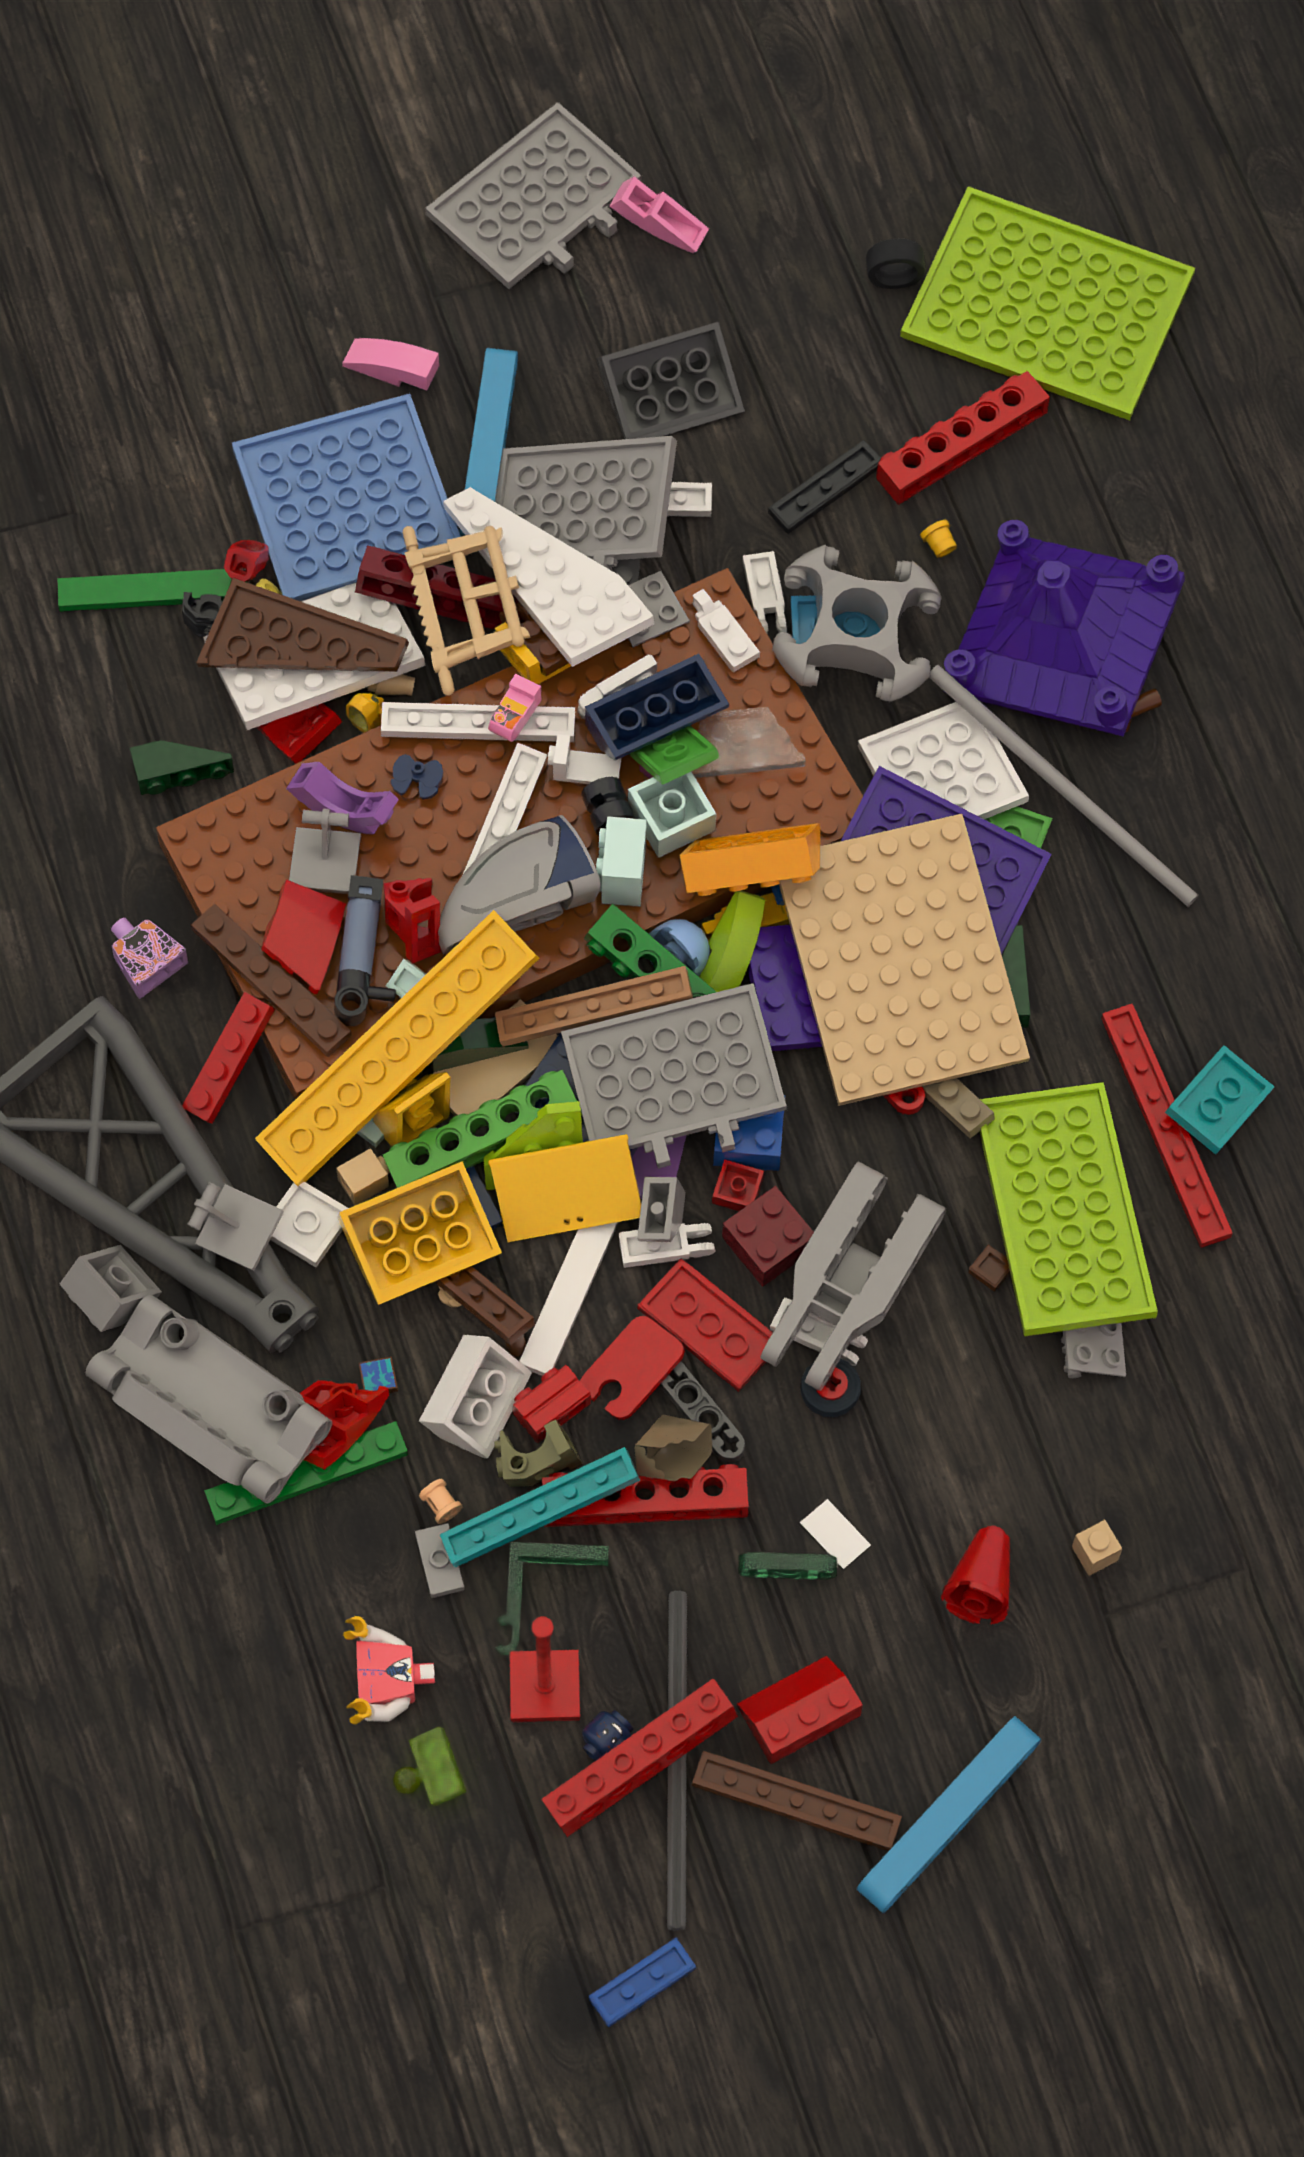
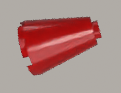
M987 1526L986 1528L979 1529L944 1586L941 1600L945 1599L947 1602L945 1608L960 1619L980 1624L981 1619H991L990 1624H997L1005 1620L1009 1611L1010 1538L1000 1527Z

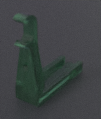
M510 1542L507 1615L497 1618V1622L501 1626L507 1624L512 1627V1642L507 1646L499 1644L495 1651L508 1655L510 1651H516L519 1646L523 1562L608 1566L609 1546Z

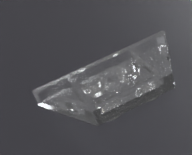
M768 707L721 711L701 720L698 732L717 748L720 758L691 771L695 778L805 767V756L802 752L799 753L790 741V736L783 727L777 724L776 717Z

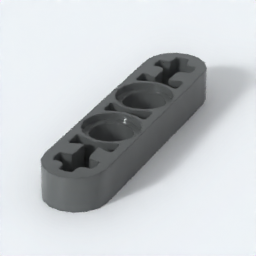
M680 1361L673 1369V1375L678 1381L673 1389L670 1388L674 1385V1380L670 1375L662 1381L659 1387L685 1419L699 1421L700 1417L706 1413L714 1414L718 1419V1424L712 1428V1438L717 1436L715 1440L712 1439V1452L724 1463L728 1464L739 1461L745 1450L743 1436L682 1361ZM684 1388H691L696 1391L698 1397L692 1403H684L678 1397L679 1392ZM723 1428L727 1429L723 1431V1437L727 1442H736V1452L734 1453L731 1450L723 1451L724 1442L719 1436Z

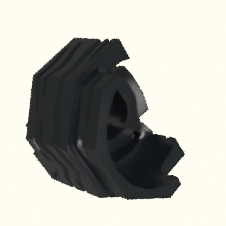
M184 592L182 604L183 622L197 637H204L209 634L222 604L221 596L204 594L201 595L200 600H195L191 592Z

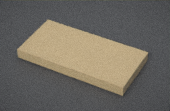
M520 999L511 1008L526 1004ZM553 1034L527 1041L529 1049L434 1072L433 1074L447 1072L451 1077L450 1112L454 1116L459 1114L468 1115L478 1110L479 1106L486 1101L492 1099L499 1100L508 1096L512 1089L521 1086L533 1075L558 1035Z

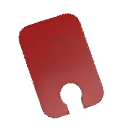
M647 1316L636 1317L585 1372L580 1381L590 1392L593 1402L600 1395L604 1385L609 1382L619 1383L622 1388L621 1394L615 1400L610 1401L604 1409L618 1420L628 1419L682 1360L685 1353L684 1346L677 1338Z

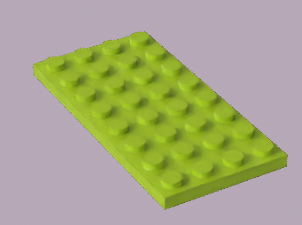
M1104 1082L980 1099L994 1112L995 1117L991 1123L981 1127L979 1132L1024 1336L1157 1318L1158 1310Z

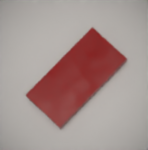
M682 1258L637 1305L639 1311L677 1338L684 1348L738 1392L766 1363V1361L761 1359V1354L773 1332Z

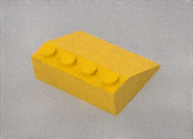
M463 1161L348 1208L338 1214V1220L348 1244L378 1305L502 1254Z

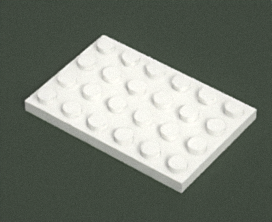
M356 583L301 601L408 639L409 645L397 672L216 668L246 729L250 730L425 666L424 656L396 604L355 593ZM208 635L203 637L204 643H205V641H206Z

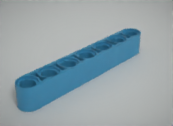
M486 348L465 490L471 487L495 502L502 450L506 446L517 371L518 351ZM460 529V531H459L460 536H461V537H462V536H466V535L463 533V531Z
M1014 1716L867 1874L857 1887V1890L882 1913H885L1030 1756L1042 1739Z

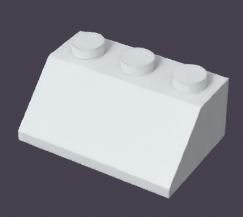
M463 1335L419 1422L439 1438L488 1459L495 1446L494 1441H497L500 1436L499 1431L503 1430L513 1411L514 1398L524 1389L532 1371L490 1337Z

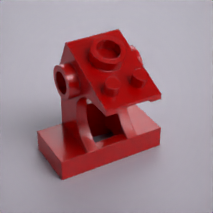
M417 878L416 880L406 881L396 880L383 883L385 922L405 943L406 957L412 964L441 953L438 935L440 927V902L432 895L431 878ZM428 920V927L418 926L419 923Z

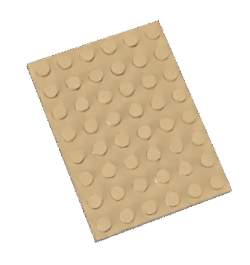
M963 814L820 846V868L811 876V880L801 883H792V879L780 880L779 886L838 1106L1029 1061L1030 1056Z

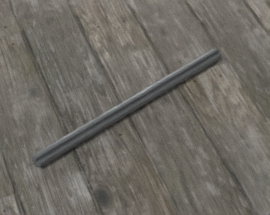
M671 1591L669 1593L668 1710L687 1697V1593L684 1591ZM687 1753L668 1766L667 1928L673 1931H681L686 1928Z

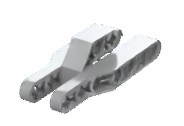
M859 1161L851 1170L796 1261L793 1300L761 1354L762 1360L776 1367L810 1312L832 1323L836 1327L813 1363L805 1380L806 1384L819 1391L825 1386L850 1342L883 1321L946 1212L944 1206L921 1194H917L909 1211H904L902 1214L900 1225L893 1238L887 1239L881 1257L855 1243L851 1245L888 1180L884 1174Z

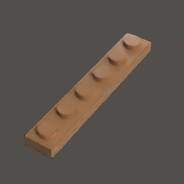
M686 966L498 1011L495 1012L499 1040L502 1047L692 999L693 994Z

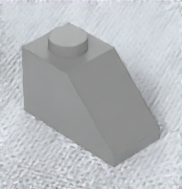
M644 1177L638 1241L672 1242L682 1224L686 1194L677 1177Z

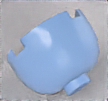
M671 919L649 933L650 936L697 976L701 974L710 955L708 939L701 928L685 919Z

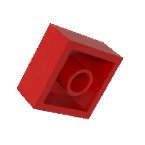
M724 1160L713 1193L712 1204L736 1211L742 1210L757 1199L764 1179V1171Z

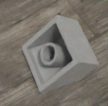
M121 1245L78 1257L59 1284L66 1291L69 1298L88 1316L90 1322L101 1332L126 1323L145 1296L152 1294L157 1298L162 1293Z

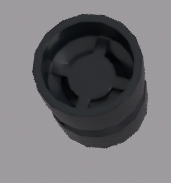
M611 776L597 779L589 783L581 791L582 799L587 811L591 813L590 820L598 836L600 828H606L607 817L635 819L629 802L625 801L626 793L618 777Z

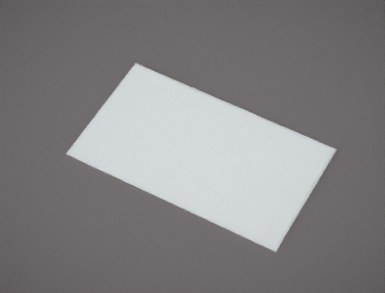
M828 1499L800 1522L843 1569L871 1546Z

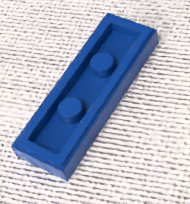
M675 1938L589 1995L588 1999L609 2028L694 1971L696 1965L678 1939Z

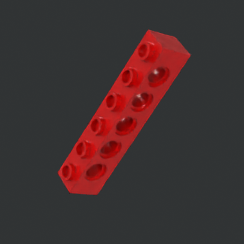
M1028 370L1019 376L1014 375L1006 380L1003 386L997 390H990L984 393L976 403L969 407H961L950 419L945 422L939 421L935 423L929 432L919 438L917 436L911 438L903 448L895 453L889 452L885 454L878 462L876 479L899 505L1046 414L1050 397ZM1007 403H1012V404H1015L1016 406H1008V405H1006V404H1007ZM987 418V419H990L991 421H990V422H985V421H982L981 419ZM956 434H964L966 437H958ZM932 449H938V450H941L942 452L935 453V452H932L931 450H932ZM906 465H915L916 468H908Z
M734 1464L719 1466L718 1469L705 1470L701 1466L692 1478L682 1477L677 1481L639 1476L640 1481L617 1491L620 1495L617 1500L607 1501L602 1498L544 1527L748 1517L749 1503L746 1468H739ZM552 1473L549 1477L542 1478V1486L567 1473ZM714 1485L719 1487L722 1492L718 1496H709L704 1492V1489ZM682 1487L688 1494L683 1498H676L670 1494V1491L673 1488ZM641 1489H649L654 1493V1496L643 1500L637 1497L636 1493Z
M713 1678L541 1800L566 1837H568L736 1719L738 1715L732 1703Z

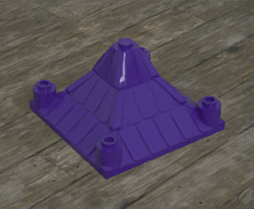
M1019 520L1006 521L998 529L997 535L1000 549L993 568L990 571L959 649L952 651L945 658V671L979 701L1124 736L1185 581L1184 572L1179 571L1177 561L1168 555L1155 556L1145 566L1132 561L1120 560L1115 557L1094 554L1089 551L1030 538L1028 527L1024 522Z

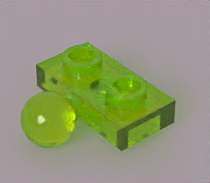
M434 1728L409 1740L418 1768L404 1766L395 1772L393 1783L399 1792L411 1794L419 1788L421 1781H423L430 1802L435 1806L467 1792L444 1728Z

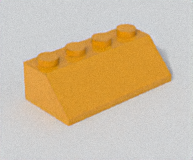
M815 823L693 841L680 854L687 893L697 892L698 896H706L716 893L717 889L729 887L730 892L747 889L749 884L760 883L761 887H771L780 884V880L792 879V883L811 880V876L820 868V824Z

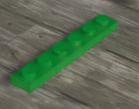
M395 1421L364 1432L341 1457L325 1470L303 1460L279 1495L271 1503L266 1504L241 1485L236 1486L228 1482L207 1489L204 1492L215 1523L218 1525L408 1456V1450Z

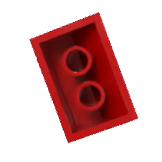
M828 1656L737 1703L739 1711L770 1765L860 1717L863 1706L846 1675Z

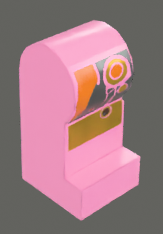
M515 674L509 683L508 691L500 702V706L491 717L488 730L511 742L514 741L542 700L541 686Z

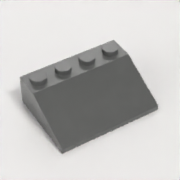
M719 322L604 355L596 359L604 389L624 439L661 437L745 411Z

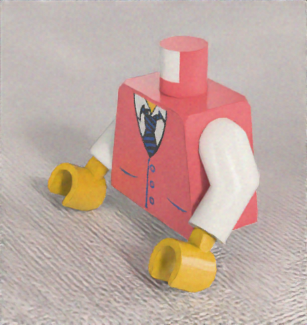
M354 1616L345 1620V1622L352 1624L355 1632L349 1630L343 1633L344 1638L347 1640L357 1637L361 1640L356 1641L359 1698L347 1705L348 1709L354 1708L358 1714L349 1720L352 1724H358L363 1719L366 1721L389 1722L408 1709L409 1704L415 1702L416 1684L435 1683L434 1663L413 1664L412 1647L407 1646L405 1641L385 1630L367 1625L360 1616Z

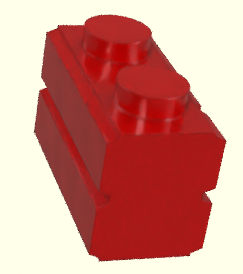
M566 1365L560 1370L556 1367L550 1369L541 1378L542 1383L533 1390L527 1387L514 1398L513 1414L536 1443L541 1442L546 1437L544 1425L556 1419L560 1426H562L591 1404L590 1392Z

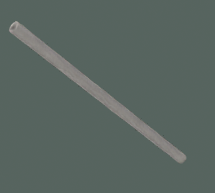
M936 665L930 671L929 678L1187 907L1197 899L1199 895L941 666Z

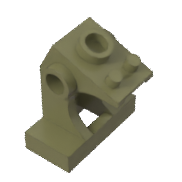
M556 1419L544 1425L546 1437L542 1446L528 1454L516 1451L504 1431H499L500 1440L494 1441L495 1449H498V1452L501 1453V1457L496 1459L499 1478L503 1477V1480L509 1487L533 1486L542 1481V1478L549 1477L552 1473H557L566 1467L573 1470L583 1464L568 1434Z

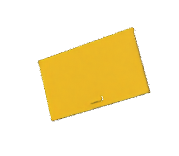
M627 1134L488 1161L491 1167L507 1242L640 1218L641 1198Z

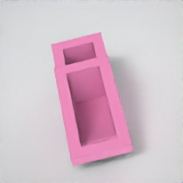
M634 176L621 184L609 205L641 229L691 253H695L709 230L706 225L665 192L657 195Z
M360 338L354 339L343 361V367L398 387L401 382H405L428 390L439 368V353L402 342Z

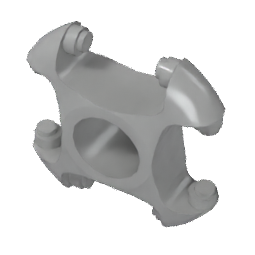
M825 544L803 554L785 570L784 582L785 586L790 589L808 586L813 590L816 597L817 623L810 638L802 644H797L790 634L784 632L778 633L774 638L772 650L788 675L801 687L817 686L819 670H815V667L843 668L870 674L883 679V682L878 681L875 697L889 702L900 699L920 687L930 676V661L926 658H916L910 661L909 664H906L901 659L898 647V621L902 613L911 606H919L927 614L938 612L942 598L929 575L913 560L912 562L902 560V562L897 561L895 577H899L898 582L865 580L831 570L832 565H837L839 550H835L834 547H828ZM845 612H860L872 618L881 631L869 637H854L837 627L833 618Z

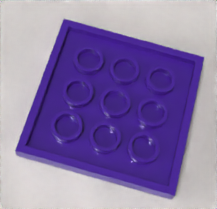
M790 925L760 927L757 942L748 965V973L751 984L754 983L771 1050L781 1051L822 1047Z

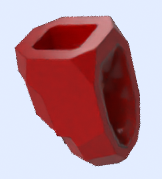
M240 540L233 543L227 550L224 564L225 571L232 579L235 578L244 582L252 580L257 576L258 572L265 568L269 560V547L264 543L254 540Z

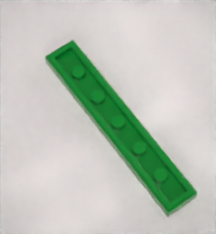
M239 568L240 570L247 572L246 568ZM225 569L58 578L59 611L179 605L183 604L184 592H191L195 600H200L201 595L204 594L221 596V601L223 602L232 578L229 577Z

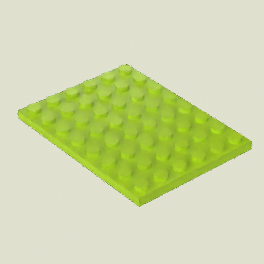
M968 186L901 329L900 337L1009 377L1019 376L1028 370L1044 390L1130 421L1194 276L1195 268Z

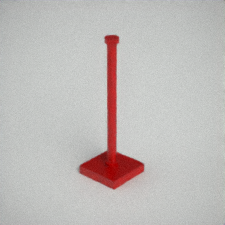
M538 1617L532 1623V1633L536 1637V1651H510L511 1722L579 1721V1650H550V1636L553 1633V1623L547 1617Z

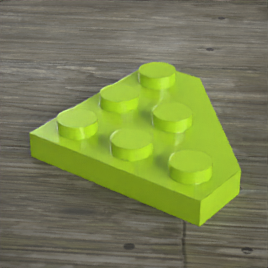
M580 1101L546 1104L537 1112L538 1117L528 1125L522 1124L506 1138V1144L497 1152L492 1150L483 1157L486 1190L495 1189L491 1167L488 1164V1161L491 1159L582 1143Z

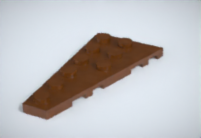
M233 578L196 664L198 667L397 672L409 642L408 639Z

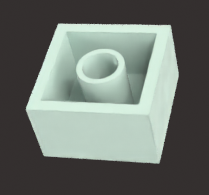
M692 772L664 785L652 777L628 789V802L635 819H646V838L658 858L716 831V812Z
M607 817L606 828H600L599 858H597L596 870L600 879V891L602 892V903L641 906L646 852V819Z

